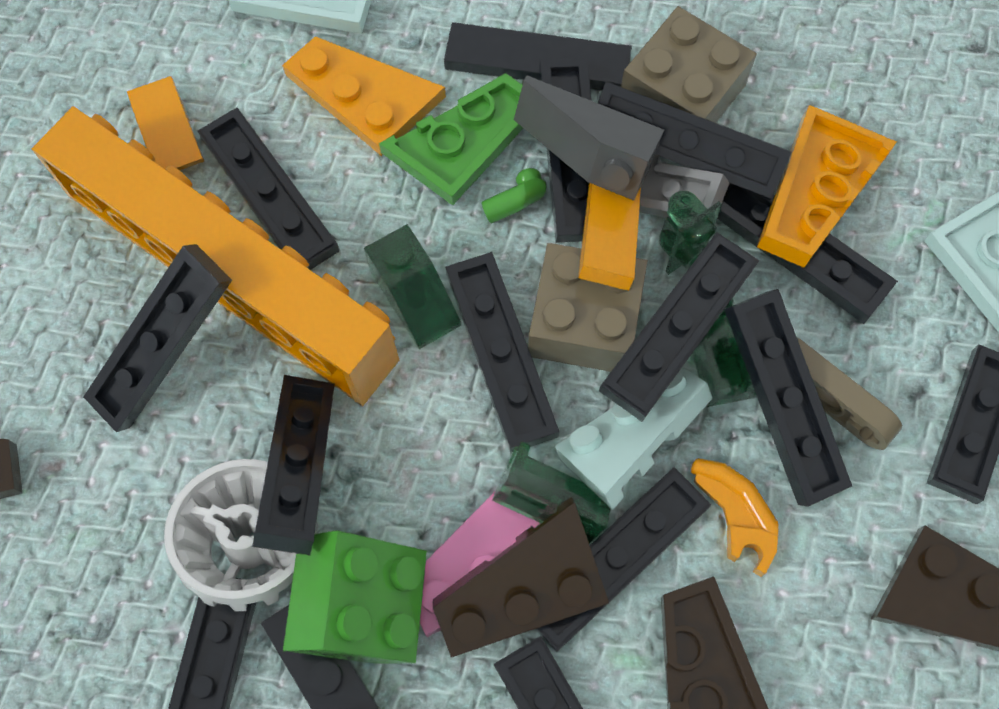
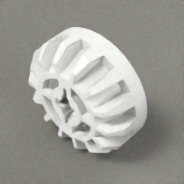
M255 459L232 460L203 471L180 491L169 510L164 531L168 559L184 586L196 593L204 603L214 607L219 603L229 605L234 611H246L247 604L262 600L267 605H271L279 601V592L288 587L293 581L296 553L252 547L254 536L249 537L251 532L255 534L268 464L266 461ZM316 521L315 534H317V530H318V523H317V521ZM213 541L220 543L231 563L225 574L213 562L211 553ZM263 563L273 567L267 573L253 579H235L240 568H256Z

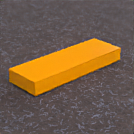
M589 183L578 278L629 291L635 277L641 188L635 200H631Z

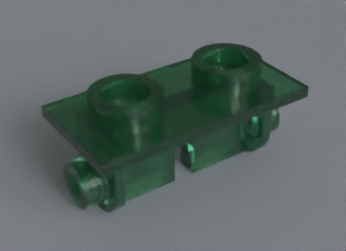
M678 191L670 197L667 210L669 216L665 218L659 235V244L670 257L665 271L668 275L682 265L685 269H689L706 247L710 237L717 230L715 223L722 207L720 201L707 209L690 191Z

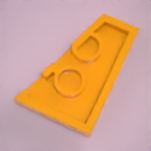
M316 36L282 65L285 75L380 156H383L380 151V142L393 135L396 139L405 135L418 121L422 120L446 98L444 86Z

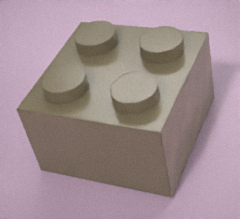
M677 6L625 68L621 87L717 123L746 86L757 53Z
M547 243L529 332L528 349L531 357L611 372L635 340L648 260L636 258L635 277L628 291L578 278L581 248Z

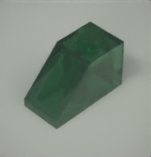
M408 224L364 247L371 274L418 349L425 347L461 326L457 312L431 259Z

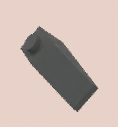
M526 76L523 81L514 117L515 122L587 182L631 200H635L649 172L664 129L530 76Z

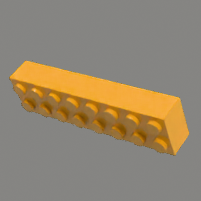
M72 106L31 148L70 198L165 266H170L182 246L197 244L232 279V282L218 300V304L327 382L335 383L334 387L362 407L400 361L394 342L396 339L389 325L390 319L380 308L370 302H365L362 306L348 296V289L338 279L327 273L322 278L308 269L309 263L296 250L287 245L282 250L268 241L270 239L269 235L258 224L248 218H245L243 222L237 220L229 214L231 210L219 197L209 191L201 195L191 188L193 186L192 182L180 170L172 165H169L166 169L162 168L154 162L155 157L141 143L134 139L126 143L119 138L117 130L102 116L94 114L90 118Z

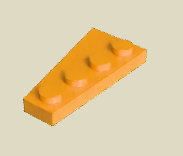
M809 105L800 121L790 150L792 151L780 179L757 248L804 268L883 163L897 141Z

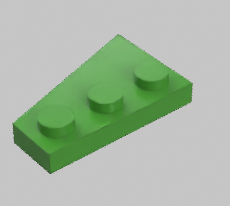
M505 73L458 99V105L435 118L429 115L418 121L416 128L397 139L393 135L380 142V151L384 156L453 206L524 129L514 121L522 84Z

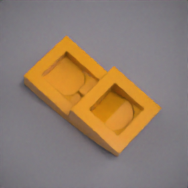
M172 76L127 91L147 149L155 157V163L164 169L172 165L178 170H183L205 162Z

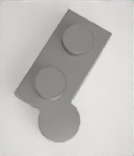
M655 154L649 172L641 186L639 212L713 227L730 182L721 173L661 163L660 156Z

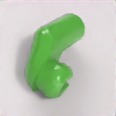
M527 168L520 171L516 177L518 185L481 202L484 213L490 223L513 215L544 197L547 186L546 181L541 179L540 171L535 168Z

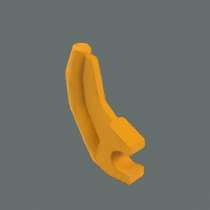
M697 458L691 466V473L695 475V484L724 511L727 523V558L735 562L739 559L743 548H752L759 557L753 573L760 577L764 576L777 553V519L753 482L726 463Z

